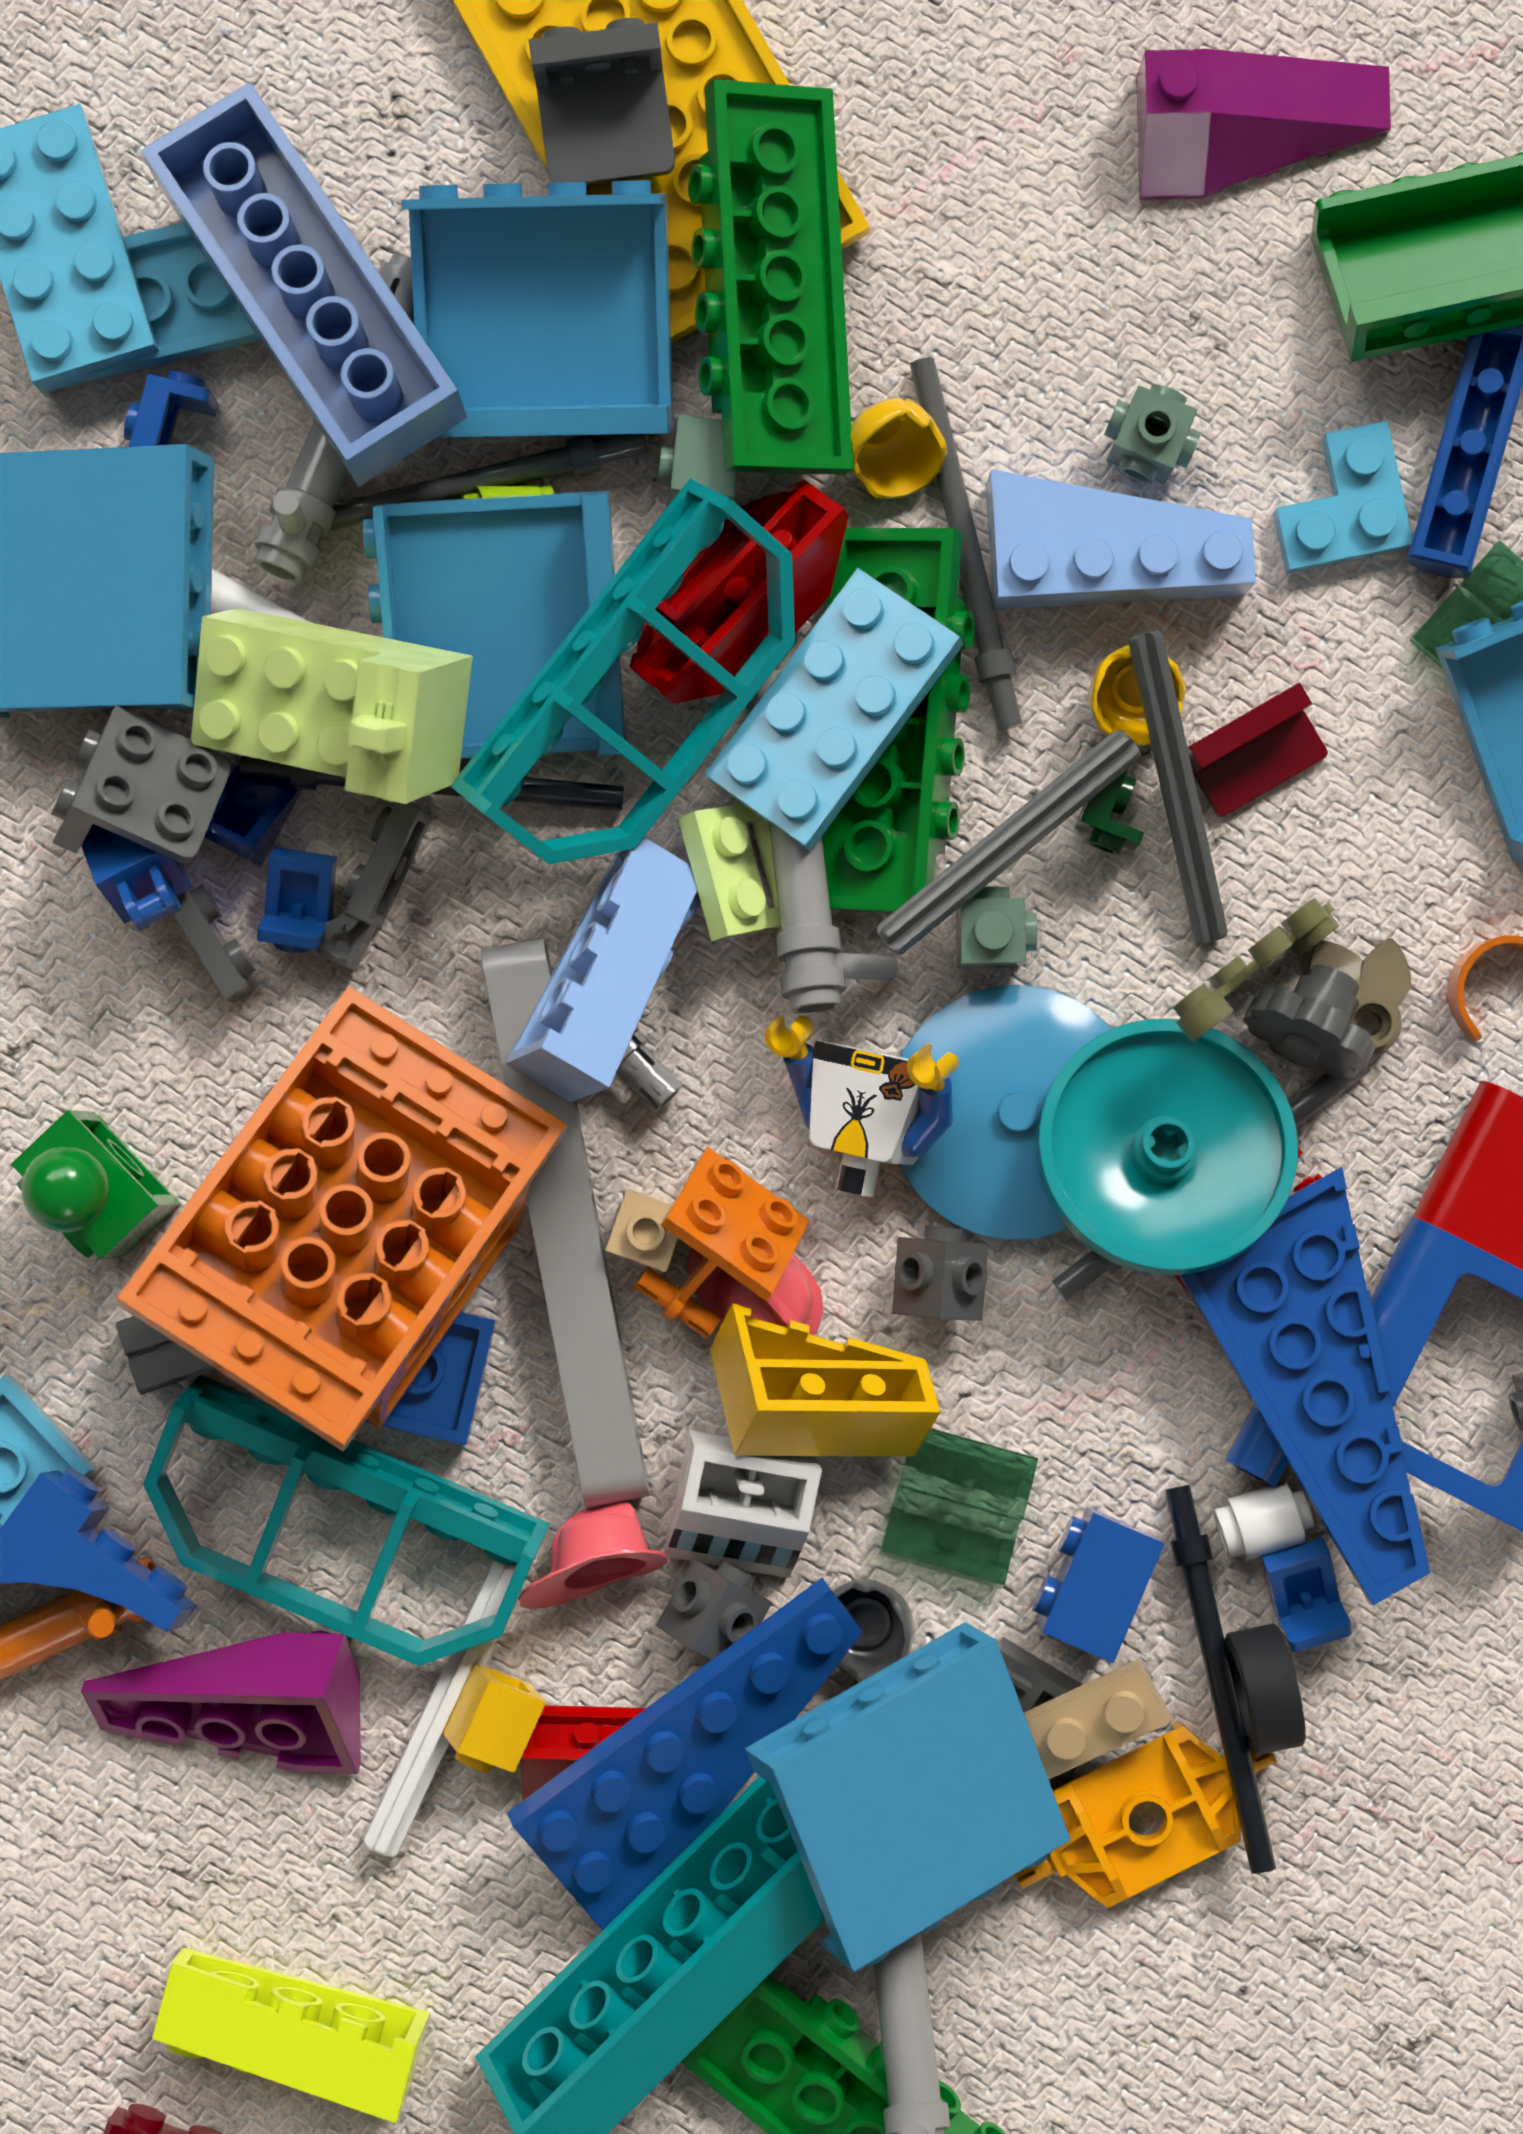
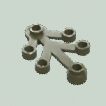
M1316 898L1308 901L1281 922V925L1288 932L1287 934L1278 926L1248 949V952L1254 958L1248 965L1245 964L1240 956H1237L1211 976L1209 980L1215 986V991L1211 993L1203 983L1173 1006V1009L1180 1016L1176 1023L1191 1043L1234 1011L1224 997L1260 968L1266 966L1290 946L1298 957L1302 956L1340 926L1330 914L1335 910L1330 902L1322 907Z

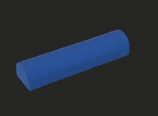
M1523 325L1469 336L1408 554V563L1419 570L1449 578L1470 577L1523 387Z

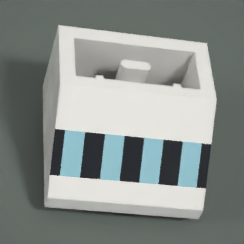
M689 1430L664 1553L667 1557L692 1561L695 1558L705 1564L719 1566L722 1559L744 1571L790 1578L809 1534L822 1473V1468L816 1456H734L730 1437Z

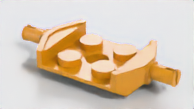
M1180 1721L1171 1724L1173 1730L1061 1786H1058L1057 1782L1051 1784L1071 1840L1052 1851L1050 1856L1041 1864L1024 1868L1014 1874L1021 1889L1025 1890L1026 1887L1058 1871L1060 1877L1069 1876L1095 1900L1110 1908L1241 1842V1827L1225 1755L1222 1756ZM1250 1750L1255 1773L1278 1763L1272 1752L1254 1755ZM1146 1801L1160 1805L1164 1811V1821L1155 1833L1140 1835L1130 1829L1129 1815L1136 1805Z

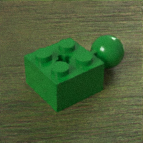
M67 1110L11 1163L12 1167L22 1176L17 1182V1186L22 1192L23 1203L29 1215L41 1226L52 1231L62 1232L69 1243L87 1258H90L94 1253L100 1259L127 1256L181 1205V1202L95 1112Z

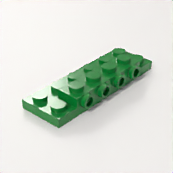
M713 79L704 87L708 151L699 158V164H695L691 169L688 193L692 204L701 205L702 228H698L693 236L692 260L696 268H704L706 292H701L697 298L695 321L700 332H708L709 356H705L700 363L698 381L702 395L711 396L712 413H722L725 471L845 475L854 470L853 447L850 437L852 429L833 89Z
M846 528L832 591L828 598V607L856 569L859 568L960 636L964 645L822 835L830 910L877 913L895 912L935 878L936 854H945L946 840H954L958 834L960 823L959 808L956 802L949 801L951 776L961 775L965 761L963 741L961 738H954L956 713L966 712L969 705V680L965 674H960L961 650L970 649L973 645L975 621L972 612L965 611V601L957 597L962 533L955 528Z
M771 1974L680 2062L768 2134H885L883 2110L889 2106L882 2041L878 2044L859 2028L860 2021L856 2012L844 2001L832 1999L828 2003L815 1993L805 2003ZM939 2081L941 2101L948 2103L951 2128L944 2129L945 2134H1006L999 2126L992 2122H983L981 2125L977 2124L961 2111V2102L953 2089Z

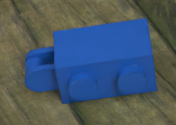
M92 824L81 845L96 886L124 924L132 920L137 929L143 931L150 927L151 923L170 913L173 915L182 910L177 896L193 888L183 863L159 854L96 824Z

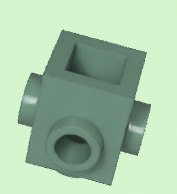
M1155 384L1149 390L1138 385L1130 404L1118 399L1104 433V436L1115 440L1106 461L1117 465L1121 473L1132 479L1144 483L1157 481L1165 485L1175 465L1186 469L1201 435V432L1191 429L1198 409L1186 405L1187 398L1172 388ZM1145 423L1167 431V433L1160 437L1152 436L1147 432Z

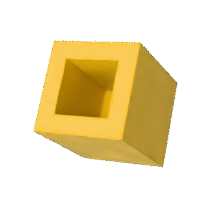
M475 1662L442 1734L456 1750L454 1757L460 1763L484 1773H489L492 1766L514 1773L546 1701L529 1682Z

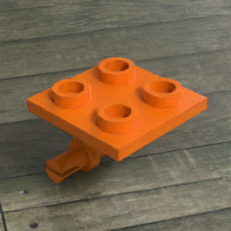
M707 1146L699 1156L661 1223L662 1227L704 1257L679 1287H676L652 1270L650 1266H647L637 1278L632 1288L638 1290L663 1308L660 1315L668 1321L672 1322L677 1318L706 1340L719 1324L721 1317L712 1313L691 1296L711 1272L718 1266L766 1301L773 1294L810 1220L795 1210L788 1201L777 1197L745 1174L734 1162L726 1160Z

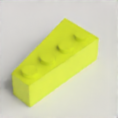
M183 1948L171 1964L152 2039L167 2044V2049L176 2055L187 2058L205 2057L231 2066L240 2072L257 2075L397 2123L411 2087L430 2012Z

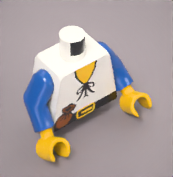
M778 1015L765 1032V1042L773 1053L784 1059L805 1125L810 1130L809 1139L811 1144L843 1153L836 1185L837 1190L873 1197L880 1162L913 1165L918 1157L924 1155L952 1125V1085L949 1075L959 1065L958 1057L955 1054L947 1052L935 1063L931 1056L932 1045L929 1043L924 1045L909 1059L844 1044L815 1041L813 1048L811 1045L805 1044L814 1032V1024L810 1018L799 1016L791 1025V1032H789L785 1026V1019L783 1016Z

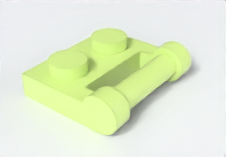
M742 803L693 811L678 817L711 942L781 928L769 822ZM747 825H752L774 904L773 908H769Z

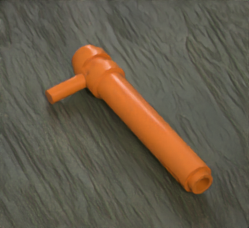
M148 1556L137 1560L151 1571L156 1566L154 1561ZM72 1589L71 1592L0 1624V1681L91 1638H94L96 1641H102L120 1633L122 1624L130 1620L139 1624L145 1621V1619L121 1605Z

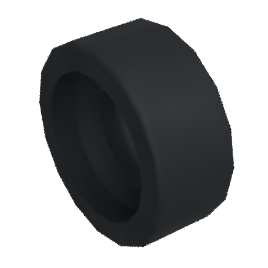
M1272 1623L1227 1633L1225 1643L1250 1750L1254 1755H1261L1303 1746L1306 1740L1303 1706L1292 1659L1280 1628Z

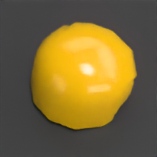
M892 398L882 400L864 410L851 425L850 437L853 447L854 466L852 473L862 482L870 495L875 498H904L925 488L942 469L947 454L946 441L933 418L920 405L910 399Z
M1129 645L1110 653L1092 673L1087 700L1096 725L1105 734L1110 735L1113 731L1120 730L1128 734L1137 746L1151 745ZM1168 657L1181 715L1186 685L1178 665Z

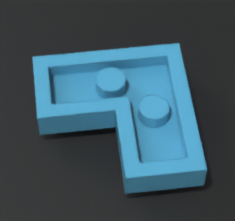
M1388 421L1325 433L1321 440L1333 496L1278 507L1273 512L1286 574L1409 549L1413 540Z

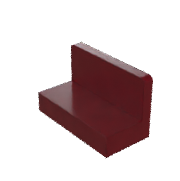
M1300 682L1188 747L1194 778L1217 816L1224 817L1327 756L1328 751L1305 713V710L1313 703Z

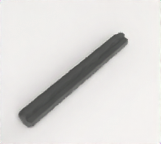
M1159 630L1146 631L1131 636L1129 647L1194 940L1197 943H1210L1226 937L1228 930L1163 634Z
M1120 730L1113 731L877 926L876 931L885 946L896 955L904 954L1136 763L1141 756V752L1133 739L1125 732Z

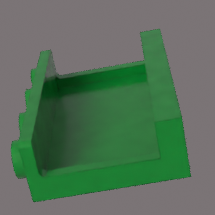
M1523 151L1512 157L1480 164L1473 162L1465 163L1452 170L1421 177L1405 176L1389 184L1357 191L1341 190L1315 202L1311 241L1351 362L1523 325Z

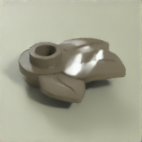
M1388 938L1377 945L1362 960L1358 954L1342 945L1325 940L1320 941L1315 945L1312 952L1309 972L1314 965H1326L1352 977L1359 985L1356 995L1359 1005L1350 1023L1357 1025L1358 1017L1363 1012L1374 1014L1378 1019L1379 1026L1376 1033L1371 1036V1040L1375 1044L1372 1055L1388 1050L1397 1041L1401 1032L1402 1021L1397 1007L1406 997L1411 987V973L1401 947L1394 939Z

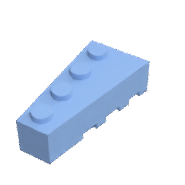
M994 469L990 471L986 483L992 599L995 610L1245 596L1256 583L1252 518Z
M645 837L635 849L616 852L505 1065L569 1102L594 1093L598 1094L600 1091L610 1087L636 1026L642 1017L652 990L672 958L673 950L671 948L679 930L689 923L700 904L690 864Z

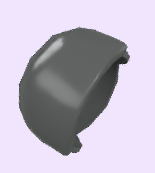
M861 1578L840 1585L833 1591L863 1631L837 1665V1668L853 1675L856 1681L860 1683L910 1654L916 1631L912 1610L895 1589L876 1580Z

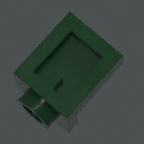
M1128 769L1083 805L1074 827L1087 833L1085 843L1114 855H1120L1123 847L1135 850L1140 845L1144 835L1143 832L1109 819L1112 811L1121 815L1124 813L1133 792L1136 779L1126 775Z

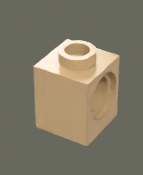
M627 1189L605 1251L667 1272L679 1241L678 1237L661 1226L672 1204Z

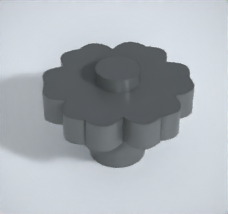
M1314 965L1309 975H1303L1299 978L1294 991L1286 988H1262L1259 996H1254L1243 1018L1249 1032L1255 1037L1269 1042L1268 1046L1274 1053L1287 1058L1301 1067H1316L1323 1073L1333 1077L1355 1078L1359 1070H1365L1375 1049V1044L1371 1040V1034L1367 1030L1350 1023L1359 1005L1356 998L1359 990L1358 983L1348 974L1326 965Z

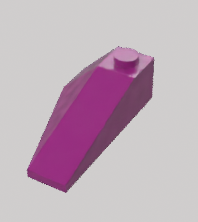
M1214 49L1145 50L1136 75L1139 200L1203 199L1220 193L1225 187L1256 176L1259 179L1278 172L1279 168L1313 156L1319 158L1389 133L1391 130L1389 67Z
M326 1631L279 1633L84 1681L81 1690L100 1730L172 1746L181 1744L185 1737L202 1740L210 1745L219 1747L218 1756L239 1760L242 1749L278 1757L276 1768L297 1773L358 1775L360 1769V1672L344 1634H332Z

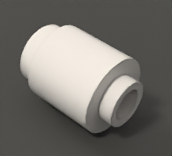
M1286 1481L1276 1484L1275 1487L1268 1486L1228 1498L1227 1506L1213 1510L1217 1530L1228 1559L1243 1555L1245 1560L1248 1561L1306 1543L1304 1530L1314 1527L1312 1514L1304 1492L1300 1490L1292 1493Z

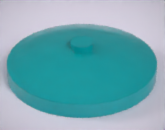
M1160 1018L1130 1022L1112 1028L1086 1043L1067 1061L1053 1081L1044 1101L1036 1134V1154L1041 1181L1050 1203L1065 1226L1088 1248L1113 1263L1138 1272L1154 1275H1186L1206 1271L1231 1261L1254 1245L1269 1229L1283 1209L1292 1190L1298 1162V1138L1293 1113L1284 1091L1268 1067L1253 1052L1237 1040L1214 1028L1191 1043L1177 1025L1176 1021L1179 1019Z

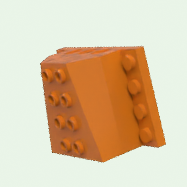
M348 986L117 1297L118 1306L344 1452L366 1419L380 1430L522 1225L530 1183L565 1135L567 1124Z

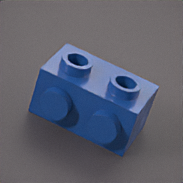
M1088 1506L1081 1519L1072 1516L1066 1525L1058 1546V1552L1066 1556L1055 1579L1047 1575L1044 1578L1033 1604L1032 1611L1040 1614L1037 1625L1041 1632L1114 1664L1165 1543L1153 1534Z

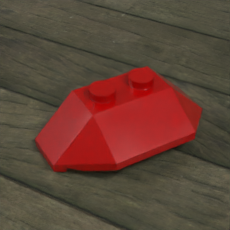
M804 479L790 485L788 491L767 495L740 507L792 553L795 633L831 595L849 514L842 506ZM726 518L723 530L717 540L708 548L698 553L684 571V578L678 590L670 598L660 602L655 610L733 677L737 675L769 634L766 553ZM646 622L643 624V632L637 641V651L632 654L629 665L635 674L672 704L722 694L725 690L722 686Z

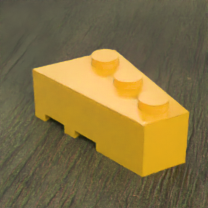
M734 1303L731 1304L709 1349L734 1456L914 1457L941 1413L926 1359L848 1337L845 1344L809 1334L810 1325L790 1320L786 1328L752 1318L751 1308Z

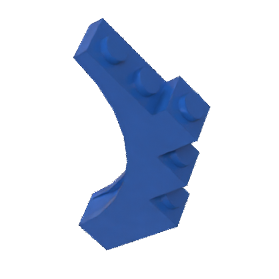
M69 1468L66 1469L64 1474L59 1470L40 1473L4 1525L0 1524V1584L26 1582L76 1589L121 1605L165 1632L183 1627L198 1606L184 1596L188 1589L187 1586L169 1571L155 1566L153 1571H151L134 1559L132 1555L136 1551L135 1547L121 1535L107 1528H103L100 1533L95 1530L110 1509L95 1497L99 1492V1488L88 1478Z

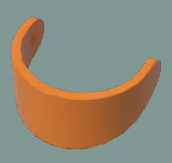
M1504 935L1476 944L1457 960L1450 973L1447 984V1000L1451 1014L1462 1031L1474 1043L1478 1042L1482 1036L1465 1008L1464 983L1473 963L1492 947L1507 946L1523 952L1522 936Z

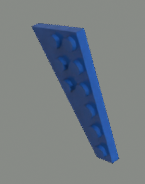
M1340 1167L1289 1196L1280 1214L1269 1229L1254 1245L1241 1255L1221 1266L1202 1272L1178 1276L1370 1605L1374 1606L1430 1574L1414 1495L1411 1494L1399 1426H1396L1389 1393L1391 1389L1370 1292L1366 1287L1358 1250L1360 1248L1355 1224L1352 1222L1346 1195L1347 1186L1343 1168Z
M823 1577L508 1811L507 1815L513 1828L603 1931L727 1808L754 1773L745 1748L794 1721L858 1640L863 1631Z

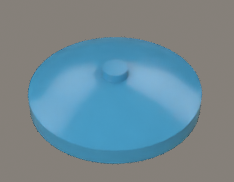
M1027 985L995 986L978 990L956 999L931 1016L913 1035L900 1057L909 1059L924 1045L929 1043L932 1045L931 1056L935 1063L947 1052H950L958 1057L959 1065L949 1075L952 1085V1125L924 1155L918 1157L913 1165L898 1164L915 1193L931 1209L949 1222L967 1231L987 1237L1011 1240L1034 1239L1068 1229L1055 1212L1041 1181L1036 1154L1038 1122L1047 1094L1062 1067L1086 1043L1111 1029L1104 1020L1083 1004L1066 995L1045 988Z

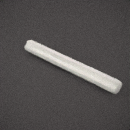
M494 1560L492 1561L463 1626L497 1614L517 1565L509 1566ZM499 1638L448 1656L363 1837L364 1845L373 1850V1852L387 1857H394L399 1853L450 1744L442 1734L443 1729L474 1663L486 1666Z

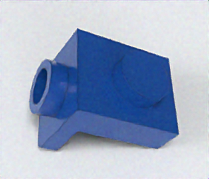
M169 371L167 378L148 374L140 404L133 402L126 416L124 439L130 441L129 447L170 445L180 408L209 416H216L219 403L211 390L205 388L206 382L197 376L180 371Z
M279 847L273 848L269 855L265 915L258 925V941L273 943L277 949L289 953H303L310 949L318 950L321 948L324 939L325 923L332 920L337 856Z
M1323 1537L1261 1556L1273 1612L1291 1651L1300 1652L1348 1637L1352 1634L1350 1619L1340 1601L1331 1553Z

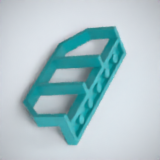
M690 478L455 779L451 787L485 816L549 865L635 849L795 644L792 553L730 498ZM726 518L766 553L769 634L735 677L655 610L660 602L667 600L678 590L684 578V571L698 553L708 548L717 540L723 530ZM645 622L725 689L662 770L582 706V704L587 703L597 694L603 683V675L620 653L628 651L636 644L643 632V624ZM573 716L652 779L653 782L618 827L540 841L501 811L500 808L507 806L516 798L522 788L525 775L540 756H544L554 749L562 737L564 725Z
M199 1375L173 1404L143 1482V1486L182 1566L417 1666L502 1636L529 1570L550 1526V1523L353 1439L343 1452L271 1404L202 1375ZM185 1422L189 1424L193 1432L211 1440L226 1439L247 1448L249 1454L258 1461L270 1465L284 1464L289 1466L250 1566L200 1545L168 1478L166 1471ZM304 1473L307 1474L308 1479L319 1487L328 1490H346L366 1499L367 1504L374 1510L387 1515H396L358 1611L265 1573ZM411 1518L425 1524L426 1529L439 1538L451 1541L461 1539L484 1549L485 1554L498 1563L509 1566L517 1565L497 1614L426 1640L371 1618Z

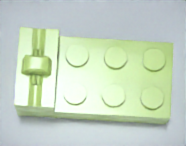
M241 608L202 616L191 742L193 745L345 777L344 791L407 804L451 786L459 776L473 656Z

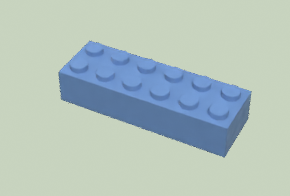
M248 82L140 150L156 183L358 487L467 419L457 388L251 82Z

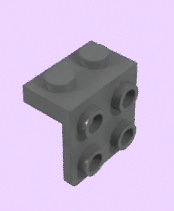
M622 18L608 23L606 29L580 32L576 27L563 26L545 31L542 34V38L528 39L550 183L586 182V186L611 183L612 181L663 176L673 171L675 155L657 22L644 24V21L638 18Z
M115 705L101 734L89 729L79 748L73 764L83 768L84 771L78 784L67 779L58 796L51 815L62 819L52 843L77 854L92 824H96L177 862L189 863L199 851L231 772V762L226 756L212 749L193 745L190 739Z

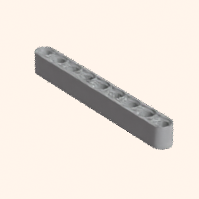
M538 938L481 949L484 977L504 1083L515 1092L567 1124L565 1135L530 1183L527 1205L586 1508L649 1497L647 1471L577 1101L569 1102L505 1065L552 975L545 938Z

